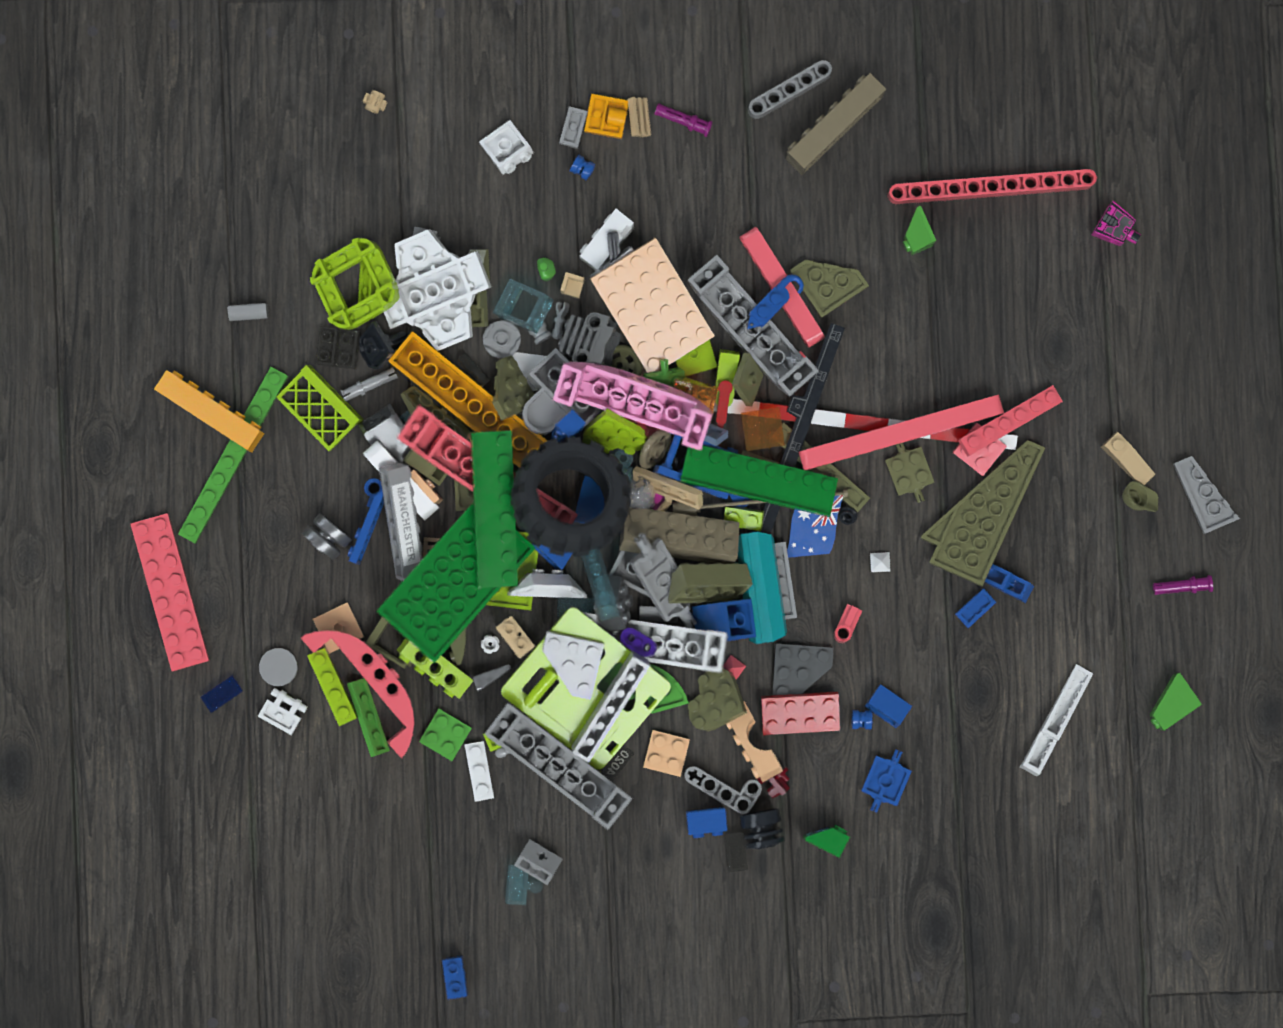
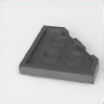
M776 644L772 696L802 694L832 668L834 648Z

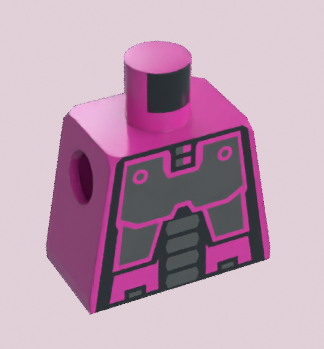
M1114 201L1109 204L1091 234L1094 237L1121 246L1125 239L1136 244L1141 234L1132 229L1136 220Z

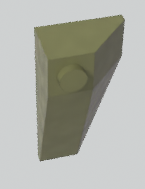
M412 386L401 394L411 416L419 405L447 427L470 441L467 436L470 431L459 419L456 418L454 420L446 414V409L443 407L440 409L434 405L432 399L417 387Z

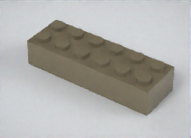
M871 73L867 76H861L856 82L855 88L853 90L849 88L842 95L843 98L840 103L836 101L829 108L826 116L821 115L815 121L816 124L812 130L808 128L801 135L802 137L798 143L795 141L788 147L786 160L801 175L820 159L884 96L886 88Z
M630 507L626 521L621 529L620 551L641 553L634 539L636 537L639 539L638 535L644 533L650 544L657 538L661 539L672 558L711 564L735 563L738 557L739 522Z

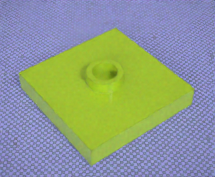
M710 339L676 360L677 367L685 371V377L717 368Z

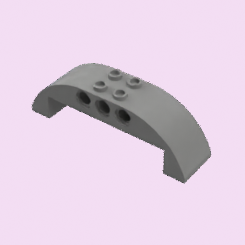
M718 255L713 257L688 279L692 289L714 318L745 353L751 354L760 370L786 395L790 397L819 371L807 357L803 358L771 320L763 328L756 327L747 330L750 317L748 314L757 304L731 276L729 268Z
M509 703L484 734L580 806L608 830L632 799L585 760L572 754V750Z

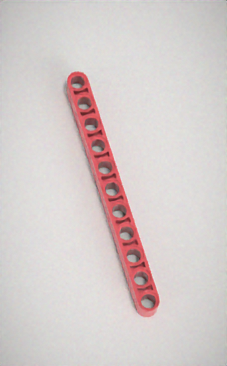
M1084 169L895 184L890 188L888 199L893 204L1086 190L1095 184L1097 176L1094 171ZM1088 175L1091 178V183H1085L1082 176ZM1070 177L1072 185H1066L1063 178ZM1028 179L1032 180L1034 188L1027 187L1025 181ZM1044 179H1052L1053 186H1047ZM992 182L996 185L997 189L991 191L988 189L987 184ZM1006 182H1014L1016 186L1015 189H1009L1006 185ZM975 184L978 191L971 192L968 185ZM952 185L957 186L959 193H951L949 187ZM937 187L940 190V194L933 195L930 188ZM917 188L920 190L921 195L915 197L912 195L911 190ZM899 190L902 193V197L895 198L892 195V191Z
M995 395L806 449L798 453L803 470H809L1004 414L999 395Z

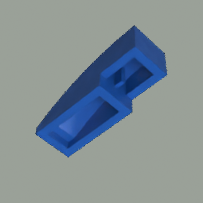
M994 564L984 582L1026 603L1034 588L1030 582Z

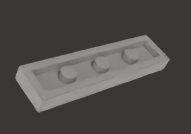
M786 542L775 543L785 620L797 618Z

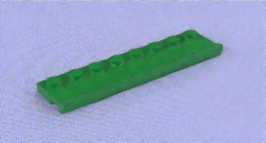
M512 431L471 432L477 588L518 586L514 507L511 505V490L514 483Z
M702 445L701 450L687 447L680 482L830 518L838 478Z

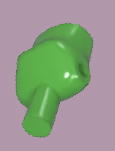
M548 258L538 259L537 266L541 279L544 281L552 279L556 274L553 261Z

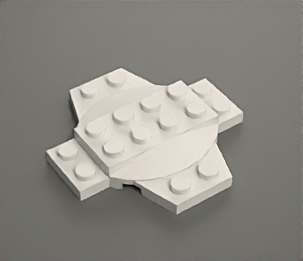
M431 229L395 243L396 266L399 269V274L395 280L398 285L400 298L390 309L384 312L390 329L405 323L420 327L423 330L422 333L436 351L473 337L471 306L475 295L492 287L478 251L460 258L448 252Z

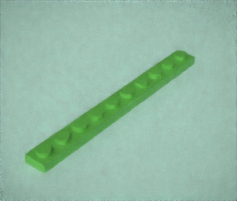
M270 367L244 414L246 422L250 424L253 421L259 426L262 425L276 400V396L280 393L288 378L286 374ZM230 439L178 535L195 544L197 543L247 452L245 448Z

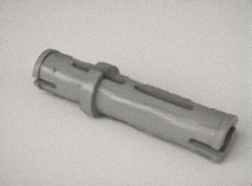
M392 367L362 382L358 381L356 385L341 390L342 395L351 393L344 397L345 402L356 396H363L365 392L397 379L396 373L388 376L395 372L394 368Z

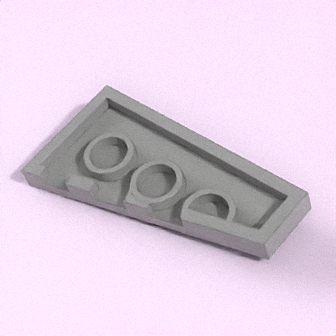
M1192 456L1173 464L1203 534L1240 519Z

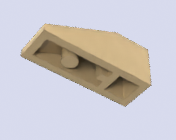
M1119 432L1113 434L1101 446L1134 481L1145 485L1155 475L1132 445Z

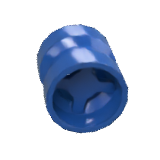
M578 155L571 166L570 172L578 173L582 179L587 181L596 164L591 161L587 162L584 157Z
M852 710V729H859L860 727L872 729V711L860 712L859 710Z

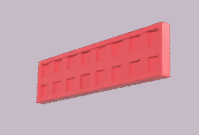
M166 513L131 523L171 671L210 661L169 514Z

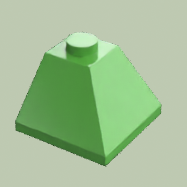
M921 206L917 207L913 213L904 236V248L907 252L910 251L911 255L932 247L936 242Z

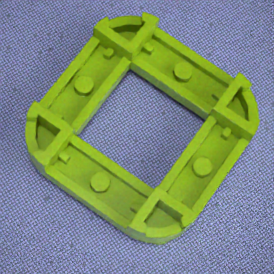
M355 238L351 244L325 259H318L314 263L316 265L313 269L312 277H310L311 284L315 285L329 315L328 321L338 328L345 330L355 329L390 309L400 298L396 280L381 248L374 241ZM364 261L376 286V293L348 308L334 277L357 263Z

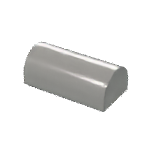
M267 303L227 307L229 321L267 319L269 316Z

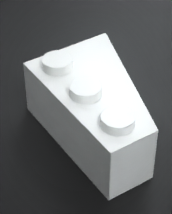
M617 209L608 215L601 229L598 228L594 232L591 242L589 244L586 243L580 250V259L595 271L610 259L607 233L618 232L619 244L621 245L634 229V222Z

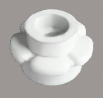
M486 635L484 640L481 641V648L488 654L496 652L499 649V639L496 636Z

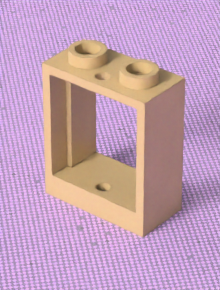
M512 616L496 627L519 659H522L535 649L536 646Z

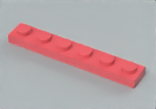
M1051 386L958 441L968 457L1063 401L1055 387Z

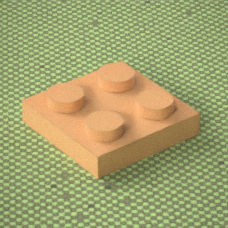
M652 730L643 768L681 777L690 739Z

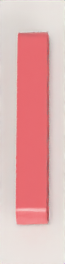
M754 227L741 235L740 240L772 290L787 274L758 228ZM790 282L785 287L789 292L790 298L782 308L806 346L810 348L823 340L825 336L792 282Z

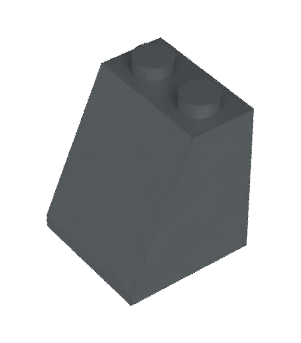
M388 404L358 424L370 445L378 440L400 463L403 462L411 450L397 439L405 425L391 404Z

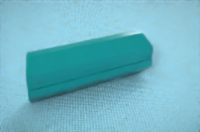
M762 532L740 534L737 560L739 564H747L753 583L743 594V600L752 599L756 637L749 638V641L755 644L773 642L787 634L774 537L771 534Z

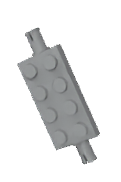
M639 534V539L636 537L634 541L640 548L641 553L629 563L662 619L668 622L673 617L678 616L684 623L685 628H692L696 624V620L690 612V603L669 604L668 601L672 573L678 568L661 539L657 538L650 544L646 534Z

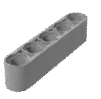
M825 60L819 61L753 99L749 104V115L754 119L762 118L826 81L832 71L831 64ZM825 67L828 73L822 75L818 72V68ZM808 76L811 79V83L804 84L801 78ZM792 86L795 92L789 94L785 91V87ZM771 95H775L779 101L771 103L768 98ZM754 105H760L762 107V111L756 113L752 110V107Z

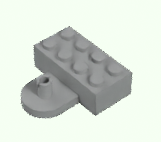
M556 348L527 376V380L538 392L525 404L522 419L525 426L535 434L543 435L552 432L555 425L572 409L585 421L584 428L604 411L579 401H575L572 406H568L553 400L563 364L569 363Z

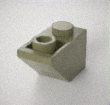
M410 450L403 460L439 486L447 476V474L427 462L413 450Z

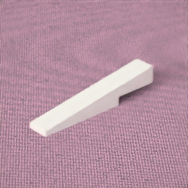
M1077 664L1075 665L1020 768L1035 776L1040 775L1093 673Z

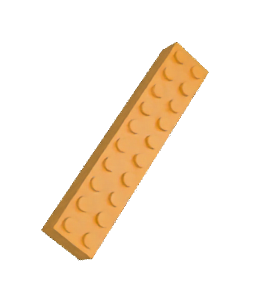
M413 331L388 360L392 366L474 432L512 431L513 464L520 468L522 460L531 451L538 450L542 443L547 442L540 434L531 432L525 426L523 420L516 415L501 420L492 404L493 396Z

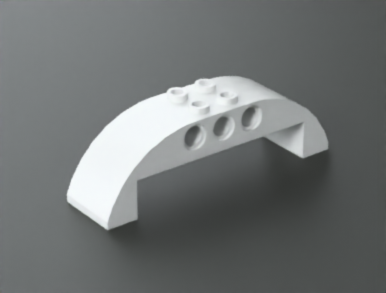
M584 613L602 627L596 614ZM635 620L627 622L626 628L637 629L656 642V653L651 657H644L649 662L722 672L727 633ZM623 630L607 631L622 643L620 636ZM633 634L629 637L630 641L634 640ZM649 644L645 646L646 651L650 650Z

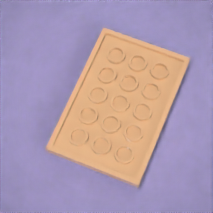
M656 238L590 278L647 373L660 371L661 359H668V365L714 337L713 332Z

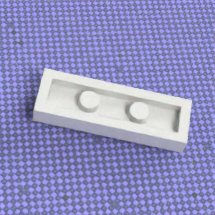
M484 741L465 744L475 802L494 798Z

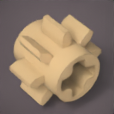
M372 90L371 94L366 93L363 99V103L366 104L365 109L378 114L379 110L384 111L387 105V101L384 100L385 95L375 90Z

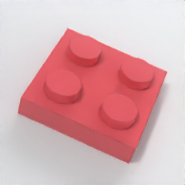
M976 422L966 435L982 426ZM998 439L967 457L959 443L953 450V453L983 476L1007 446Z

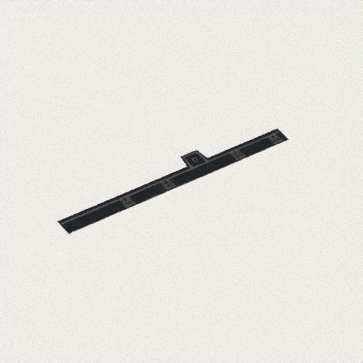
M833 323L830 324L815 366L819 371L811 377L804 397L793 395L787 412L795 416L796 421L783 454L781 465L795 468L799 457L798 452L801 451L842 338L844 327ZM765 504L762 530L756 532L771 534L780 509L779 505Z

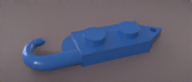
M793 274L784 277L748 314L750 317L747 330L756 327L763 328L788 302L790 296L785 287L791 281L799 284L798 294H800L804 288L802 279Z

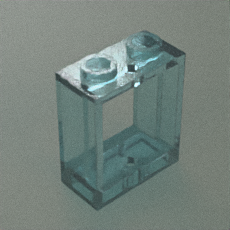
M509 279L493 313L505 321L537 334L554 300L545 293ZM522 291L538 297L527 322L511 316Z

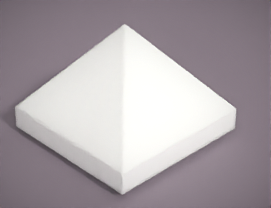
M889 552L870 553L871 572H890Z

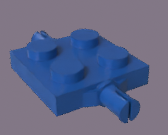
M895 749L891 760L875 756L861 789L862 792L869 794L874 799L870 810L878 813L881 802L890 803L894 806L898 805L912 772L898 763L903 753Z

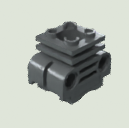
M593 312L587 315L584 320L571 314L570 319H567L564 329L566 331L559 340L558 348L567 358H572L573 362L586 361L587 363L611 367L613 353L619 345L622 335L616 331L618 324L613 322L610 316Z

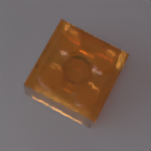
M779 407L741 413L747 451L785 446Z

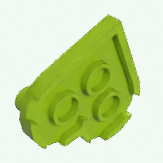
M605 409L584 428L582 442L591 444V441H594L605 447L604 452L606 454L610 450L619 448L624 450L626 454L633 455L636 451L642 450L648 438L645 436L643 428L613 411Z

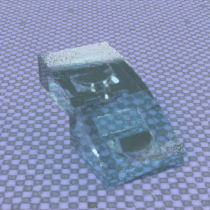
M559 597L557 601V617H562L571 607H576L584 613L596 614L594 610L595 599Z

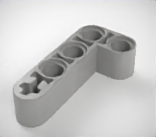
M695 766L688 767L684 773L687 782L741 814H746L751 810L762 790L761 784L757 780L750 779L746 781L741 791L738 792ZM694 770H697L696 774L701 778L702 774L706 775V777L702 779L700 786L697 785L699 780H697L696 778H693L692 780L689 779V771L693 772ZM711 779L715 782L714 789H705L704 783L706 780ZM750 783H756L758 786V790L754 794L749 793L747 790ZM725 789L730 790L732 793L729 800L721 798V792ZM742 799L748 802V807L745 810H739L737 807L738 802Z

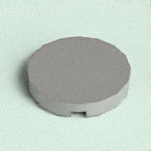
M505 320L496 321L485 329L483 344L491 356L502 359L513 356L518 351L521 344V335L518 328L511 322Z
M274 648L267 651L259 663V672L262 679L273 686H284L290 683L298 671L295 656L283 648Z

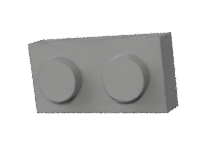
M569 106L559 144L578 149L588 111Z

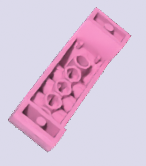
M587 362L563 364L553 398L554 401L568 406H572L575 401H579L602 410L609 409L620 416L684 437L683 445L698 450L702 448L712 417V412L706 405L683 391L621 369Z

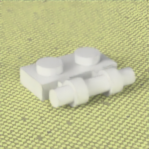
M274 688L271 695L277 699L275 702L267 699L258 717L292 735L301 720L295 713L297 710L305 713L308 706L303 704L300 699L288 696L287 692ZM285 702L292 706L290 711L280 706L281 703Z

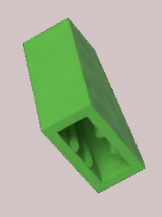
M1181 673L1173 674L1150 713L1152 717L1150 721L1156 729L1165 731L1202 705Z

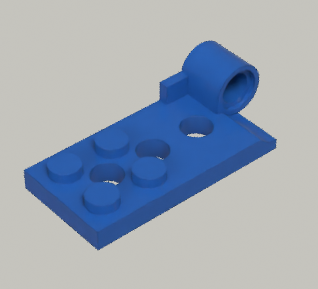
M375 478L369 479L364 485L365 493L370 497L367 503V507H370L363 527L358 528L355 539H357L355 546H351L348 553L349 561L358 565L362 561L384 505L382 484L380 480ZM374 483L380 486V490L376 494L370 492V486Z

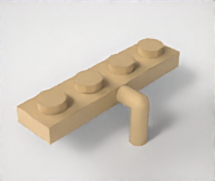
M638 466L633 469L634 485L664 496L665 501L659 506L658 511H666L671 506L672 500L696 509H700L703 506L701 490Z

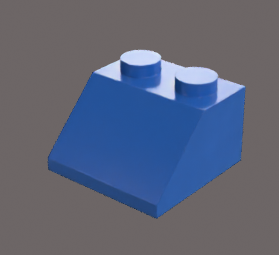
M724 807L686 811L688 835H693V838L704 837V833H712V836L724 835L723 831H727Z

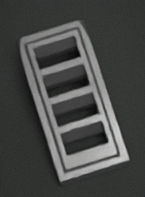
M508 664L473 676L477 691H481L510 671L511 666Z

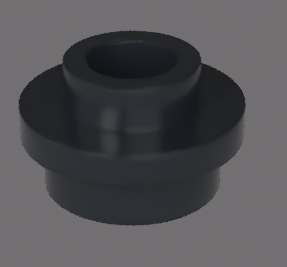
M845 506L839 511V519L845 525L854 523L858 518L857 511L852 507Z

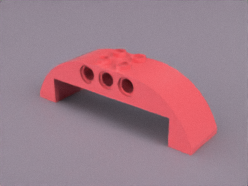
M319 631L303 635L301 639L313 653L332 639L404 725L400 731L387 741L397 755L403 757L409 748L413 736L414 716L410 699L401 683L397 680L400 676L393 668L389 670L386 667L387 661L381 654H376L364 642L349 634L338 631ZM366 653L371 656L369 664L362 662V656ZM378 668H381L384 672L381 679H376L374 676V672ZM390 683L396 686V691L393 694L387 692V686Z

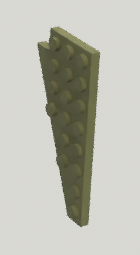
M1027 440L921 536L922 540L937 546L929 564L983 587L1044 453L1045 447Z

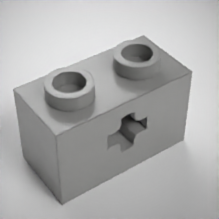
M529 839L514 866L548 885L563 859Z

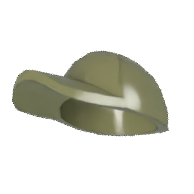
M1136 481L1130 482L1125 487L1122 499L1129 508L1137 511H1158V495L1156 492Z

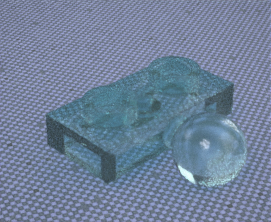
M508 865L505 903L526 905L527 889L531 893L537 894L542 891L543 883L536 878L528 882V873L514 865Z

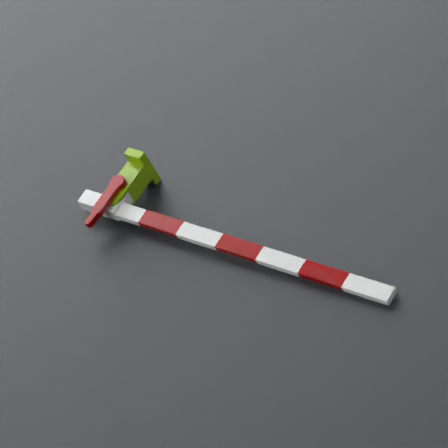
M720 349L714 396L689 392V395L701 401L711 411L717 412L716 422L720 428H723L726 423L727 413L796 421V417L787 412L788 405L754 401L752 406H746L741 399H734L735 388L732 382L738 369L740 357L738 351ZM816 409L811 424L873 431L904 422V420ZM956 427L921 438L959 443L958 440L963 438L970 429ZM1006 434L999 438L1007 446L1005 449L1016 450L1017 435Z

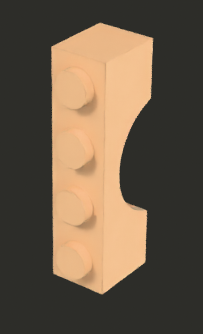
M744 702L747 713L727 723L726 726L729 730H734L735 735H733V738L738 746L742 745L745 751L742 754L747 762L751 761L754 767L751 770L755 778L760 777L761 781L764 782L783 770L772 750H759L749 742L750 730L756 722Z

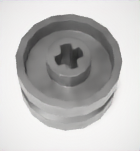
M319 513L313 521L321 530L318 532L312 526H308L302 534L322 554L325 553L332 560H335L339 556L340 550L333 543L336 542L341 547L346 548L352 540Z

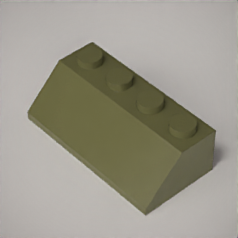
M737 562L731 564L699 563L697 565L683 563L672 573L668 598L669 604L736 601L753 585L747 564H739Z

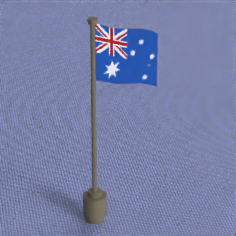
M847 489L843 490V492H835L830 518L794 509L787 548L788 558L830 554L835 541L837 517L843 496L848 497ZM749 500L728 503L706 504L703 505L700 509L758 504L766 502L758 500ZM678 501L673 502L674 513L693 516L701 513L700 509Z

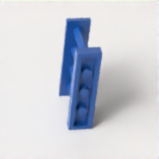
M670 433L674 435L665 462L662 465H655L653 472L680 482L683 467L682 470L676 472L672 470V463L681 438L684 439V437ZM703 442V446L738 453V450L727 447L726 450L708 442ZM681 482L721 499H727L729 493Z

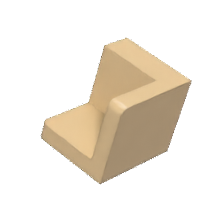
M566 272L560 290L561 294L579 299L585 281L584 277Z

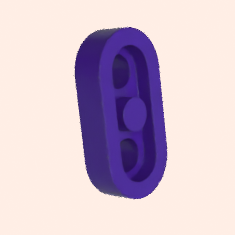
M626 628L622 631L620 639L624 646L643 657H651L656 653L657 644L650 637L634 628ZM633 634L634 640L630 641L629 637ZM647 644L650 645L649 651H646L645 646Z

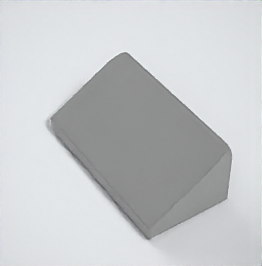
M641 606L639 620L642 622L677 623L678 616L673 617L667 622L662 619L656 607Z

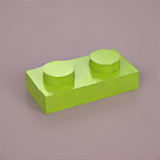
M735 506L725 507L724 520L739 522V528L756 531L762 530L764 511Z

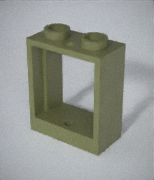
M382 617L365 644L402 668L411 667L413 664L411 661L407 664L376 645L389 624Z

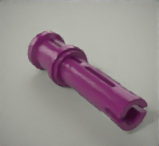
M660 103L655 111V115L684 125L691 132L694 130L702 133L704 137L708 136L713 124L711 120L708 122L698 118V115L690 116Z
M1211 575L1203 578H1195L1194 576L1189 578V580L1153 583L1154 595L1189 591L1195 594L1197 591L1206 590L1213 592Z

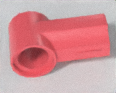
M848 604L846 605L833 634L837 642L845 643L850 640L862 610ZM840 629H845L848 632L846 639H841L838 636Z

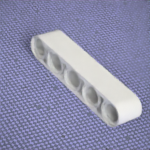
M378 440L363 452L365 457L378 471L380 467L399 463ZM410 478L411 486L414 489L413 500L417 513L426 520L439 509V506L434 504Z

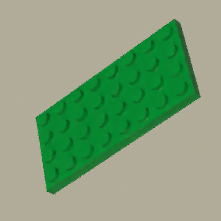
M474 501L376 610L378 614L433 663L441 657L501 588H477ZM516 530L518 569L534 551L535 547Z

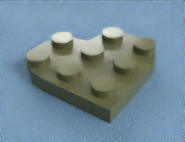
M722 667V672L707 671L699 677L700 694L688 704L689 718L695 728L712 731L747 713L736 679L731 672Z

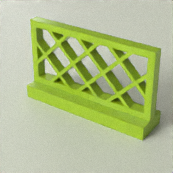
M305 365L301 372L276 396L329 452L363 420L311 365ZM302 377L308 381V389H298V381ZM288 391H295V403H288L283 396ZM298 391L308 392V403H298ZM311 392H319L321 394V403H311ZM298 405H308V416H301L298 413ZM311 405H321V416H311ZM325 405H331L335 409V417H325ZM311 419H321V430H314L311 427ZM325 419H335V430H325ZM338 419H345L350 424L346 430H338ZM325 432H335V441L331 445L325 441Z

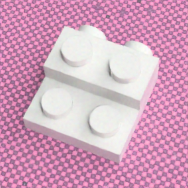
M510 120L479 142L502 175L512 173L516 169L517 164L529 161L534 153Z

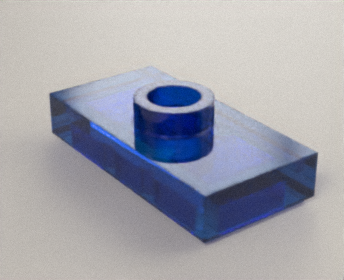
M232 675L200 698L208 710L213 713L241 694L243 689Z

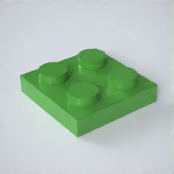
M438 709L419 742L453 761L472 728L443 710Z

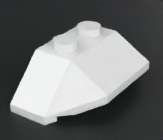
M533 569V573H527L518 581V586H513L507 593V596L587 598V594L569 574H563V570H552V574H544V570Z

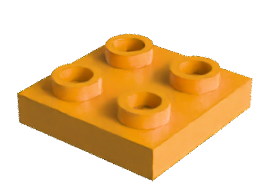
M591 94L584 132L622 139L628 110V100Z

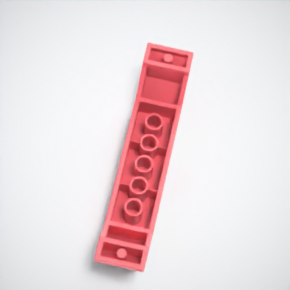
M418 405L397 436V439L427 462L473 492L471 442ZM537 488L539 501L550 516L563 523L572 524L578 516L577 513Z

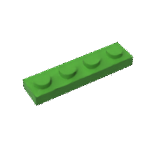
M360 679L348 683L347 686L370 756L373 757L390 751L367 681Z

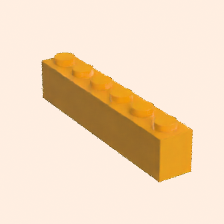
M175 370L173 373L165 371L154 390L251 453L254 451L265 434L260 431L261 426L253 421L249 424L244 420L246 417L238 411L232 413L229 411L230 406L220 401L218 404L213 400L215 396L207 391L201 393L197 390L199 388L198 385L190 380L186 383L182 380L184 376Z

